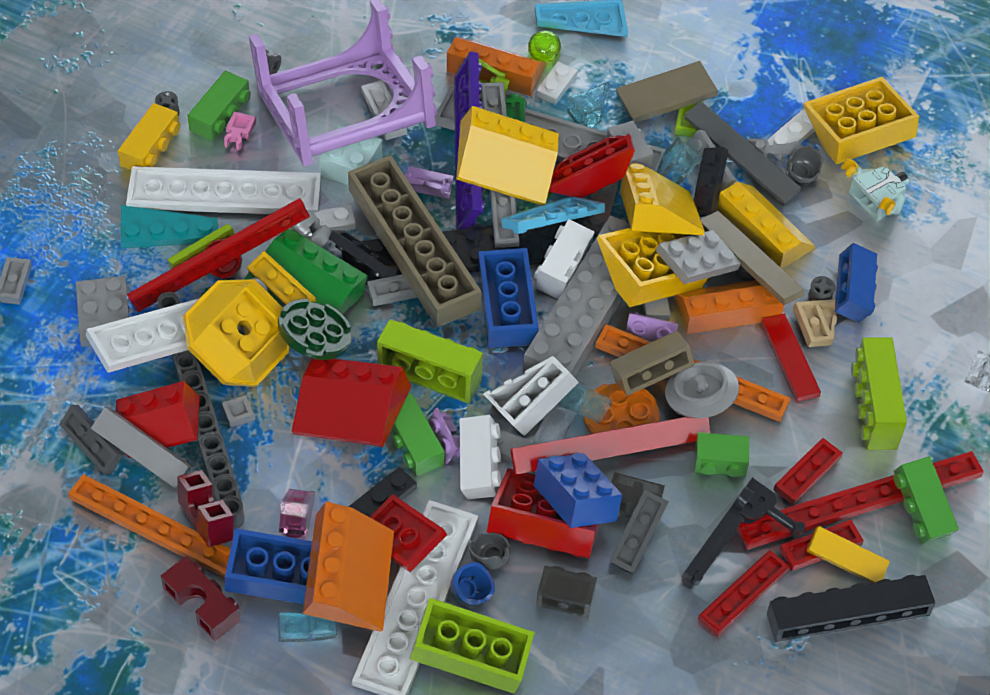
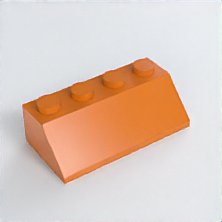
M455 37L447 51L448 72L456 74L470 51L479 54L480 60L496 70L506 73L505 78L510 79L508 90L528 96L532 95L546 67V62L463 37ZM481 66L479 79L490 82L492 76L497 77Z
M757 280L701 288L674 295L686 334L761 323L762 318L782 314L784 305Z

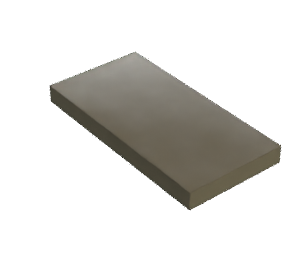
M697 61L616 88V94L631 121L638 123L718 96V90L701 61Z

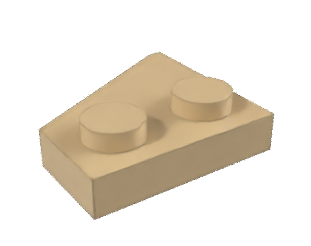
M836 299L795 302L793 310L808 347L829 346L832 344L835 335L834 327L837 322L835 312Z

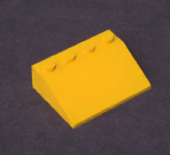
M883 77L803 103L806 114L825 152L836 164L845 162L848 158L854 159L915 138L917 135L919 115Z
M472 106L460 124L456 180L538 205L546 204L558 154L559 133Z
M634 163L628 167L621 181L620 193L632 231L704 235V228L690 191L642 164Z
M631 228L598 235L597 241L614 287L629 307L703 288L708 278L683 284L656 251L659 243L687 237L686 234L632 231Z

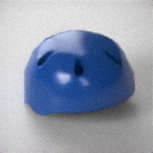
M472 562L462 566L454 573L450 582V589L458 603L463 606L474 607L485 603L493 596L495 584L489 571L482 564Z

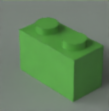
M698 432L695 444L694 472L706 475L725 474L731 477L746 476L749 466V436Z

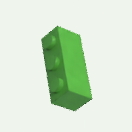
M225 70L187 115L189 131L213 141L218 134L224 131L233 113L238 112L240 107L248 102L251 95L249 81Z
M410 393L407 395L391 431L396 448H401L404 453L403 460L408 469L412 468L417 477L444 466V450L416 399Z
M930 456L902 464L893 471L894 482L897 488L901 489L904 497L903 504L905 510L911 515L914 522V533L917 538H920L922 544L950 536L959 530Z

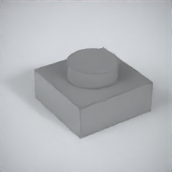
M246 395L222 402V408L230 428L255 420L253 410Z

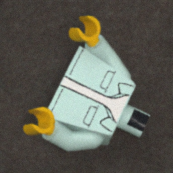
M850 158L843 163L841 169L846 170L845 174L847 177H853L849 193L876 221L881 220L885 215H898L901 212L905 202V185L909 183L906 173L900 172L894 175L884 166L877 169H862Z

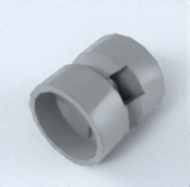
M309 211L310 217L298 223L292 230L323 248L329 242L328 238L332 230L326 225L321 226L319 224L320 219Z

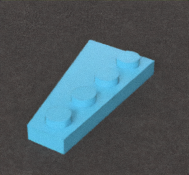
M622 0L535 4L534 6L538 27L628 37V27Z
M569 196L502 218V228L510 229L513 233L517 234L525 233L528 229L568 221V219L573 220L604 213L605 203Z

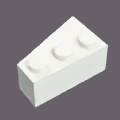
M568 219L565 226L560 225L555 235V239H557L555 244L549 246L544 256V263L542 266L539 265L533 277L537 279L535 288L559 299L586 254L595 232Z
M552 356L525 371V374L514 380L509 379L504 382L503 386L493 391L488 390L483 395L525 436L579 382Z

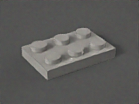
M713 230L704 232V235H691L659 243L656 249L657 253L683 284L736 271L741 265L738 258Z
M125 276L76 282L81 347L91 346L85 336L88 328L130 317L127 283Z

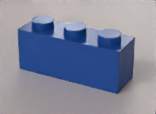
M852 243L839 254L835 302L836 313L860 323L874 312V296L877 287L875 281L878 270L877 253Z

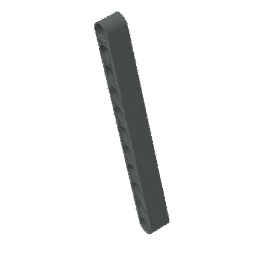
M165 292L157 299L158 309L180 304L179 297L172 292ZM189 350L172 354L171 357L179 382L185 381L200 396L199 406H203L199 408L197 443L208 479L212 483V493L215 502L223 500L230 511H236L233 514V529L239 528L245 521L243 502L199 361Z

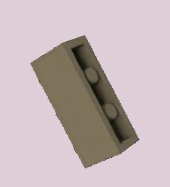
M677 331L609 362L615 382L627 396L695 365L690 345Z

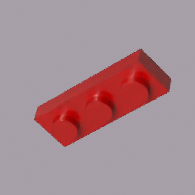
M822 438L774 485L773 490L794 506L841 459L843 452Z
M852 520L826 528V530L856 545H863L864 540ZM814 533L781 545L780 552L790 566L791 571L823 560L807 552Z

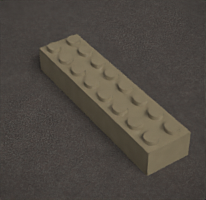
M389 155L349 171L348 185L350 193L436 327L438 328L480 310L482 291L393 157Z

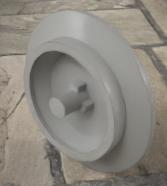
M712 362L694 363L695 365L673 374L668 380L665 396L669 406L677 413L692 418L711 417L725 411L734 403L739 392V384L735 374L727 367Z

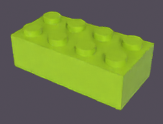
M389 319L377 341L378 364L403 367L409 382L470 404L482 382L483 353L473 347L460 345L451 339L438 337L426 330H419L404 322H397Z
M863 337L860 348H856V361L851 364L852 377H856L854 394L856 398H859L860 402L857 410L858 418L862 419L863 422L861 438L866 441L867 450H897L907 424L893 337Z
M429 598L409 659L515 694L523 678L535 632Z

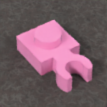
M234 112L226 127L225 147L228 148L231 142H236V150H240L243 146L242 138L249 140L256 125V117Z

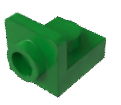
M518 94L507 95V98H505L507 117L525 122L527 101Z

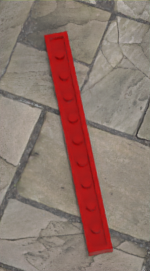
M973 451L933 463L943 489L980 478L984 473ZM894 475L784 508L780 511L795 522H803L805 524L803 532L816 529L818 526H826L903 502L904 497L901 489L897 488L894 482ZM769 515L752 524L741 523L737 528L746 550L791 536L790 530Z

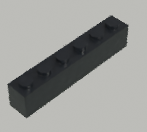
M907 575L902 579H882L867 585L858 583L844 589L830 588L820 593L805 592L796 597H777L770 601L766 614L775 642L930 616L935 606V600L926 575Z

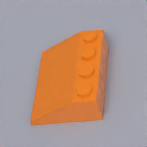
M326 501L315 517L303 614L382 632L394 531L351 507Z

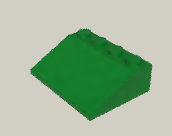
M291 228L277 236L265 250L268 255L316 298L314 303L323 306L328 304L344 314L364 294L367 280L366 274ZM249 272L243 280H250L255 277ZM268 290V293L284 308L285 304Z

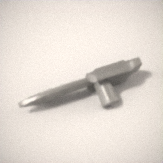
M766 139L747 140L766 158L768 154L790 155L794 149L803 146L797 141L787 144L769 145Z

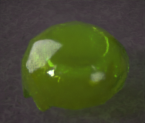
M549 30L537 31L528 42V52L532 58L544 62H550L554 58H558L562 49L559 37Z

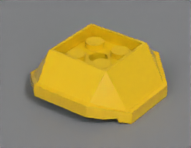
M255 279L218 280L182 316L187 349L223 385L254 388L289 352V345L283 340L278 330V318L283 307ZM237 326L244 329L245 335L239 333Z

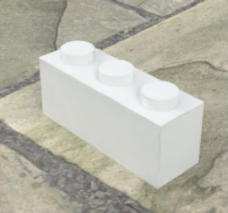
M490 414L460 418V490L468 500L495 497L498 486L501 484V474L498 471L497 465L498 462H501L500 449L497 447V439L500 438L501 433L499 424L494 422Z

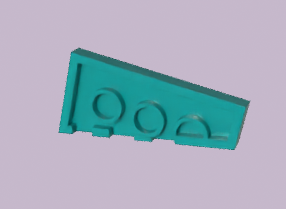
M121 205V248L191 245L218 229V219L213 217Z

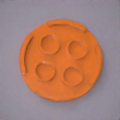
M617 383L603 384L589 395L584 407V423L589 434L660 421L656 399L645 388L627 396Z

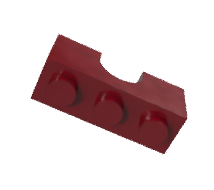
M203 470L177 476L178 502L206 545L211 547L233 541V514L223 500L214 502L212 483Z
M185 556L160 575L163 589L180 606L192 598H200L205 601L195 611L197 624L214 641L218 640L240 622L238 611L240 607L232 597L227 598L222 593V588L214 579L209 580L205 576L201 565L196 561L192 563Z

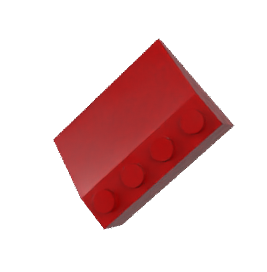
M312 358L302 378L292 433L294 435L383 447L412 387L403 367L342 359L318 360Z
M507 468L491 505L486 533L494 532L524 544H534L551 551L558 550L570 553L575 557L590 558L600 524L570 528L534 487L535 474H514L513 469Z

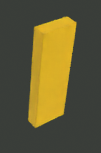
M265 251L246 267L255 278L260 279L267 289L285 305L298 299H309V302L313 303L316 301V298Z
M820 526L816 527L807 548V552L872 584L884 578L890 563L889 560Z

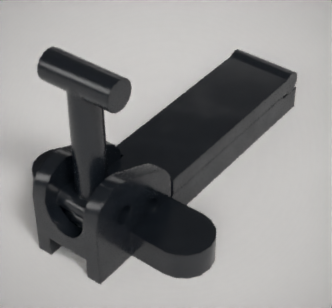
M752 477L681 577L687 582L691 580L693 586H698L704 574L741 523L752 524L769 515L790 530L792 537H799L805 530V524L800 521L795 522L774 507L777 502L776 495Z

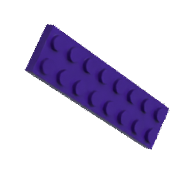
M471 51L454 76L456 230L473 227L476 218L484 210V201L481 196L483 187L456 180L461 120L472 106L482 109V102L479 101L482 83L479 82L481 63H479V54Z

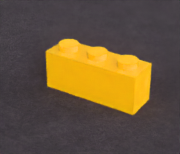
M153 103L118 149L120 166L130 170L132 166L154 167L161 152L167 149L172 137L176 136L180 130L181 124L179 123L178 112Z

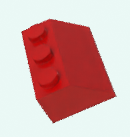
M185 381L116 400V413L166 448L197 440L200 396Z

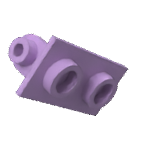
M408 166L407 174L404 175L415 192L450 199L453 175Z
M637 312L635 314L629 313L626 332L642 339L655 341L677 331L679 324L674 323L673 320L669 322L638 315Z
M435 408L428 423L444 450L446 464H449L453 456L460 458V435H452L456 434L457 429L451 416L446 414V412L440 413L439 409Z

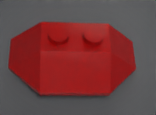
M625 134L624 136L608 137L564 159L553 170L549 191L583 198L624 178L635 152L631 135Z

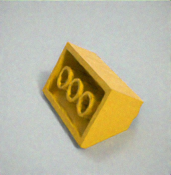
M736 182L720 192L717 211L726 217L755 245L764 249L767 256L782 269L815 249V245L753 186Z

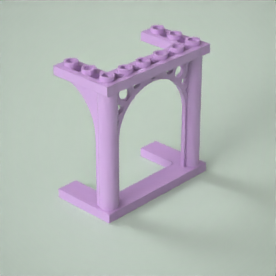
M380 0L370 1L371 17L369 24L360 39L349 49L338 55L270 75L265 45L259 35L249 36L258 93L304 167L313 164V156L419 123H424L427 128L436 126L435 116H437V108L433 102L435 89L431 83V77H433L432 67L421 56L412 58L413 79L409 68L403 65L401 57L397 56L390 42L393 34L388 25L390 12L388 7L384 6ZM377 64H382V67L380 69H372L373 66ZM347 74H363L379 78L386 82L393 90L392 102L379 115L369 120L311 138L308 137L304 106L296 93L286 96L288 109L278 95Z

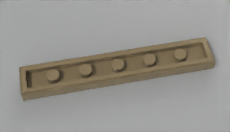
M719 211L700 219L704 232L713 230L738 258L741 266L783 305L804 296V288Z

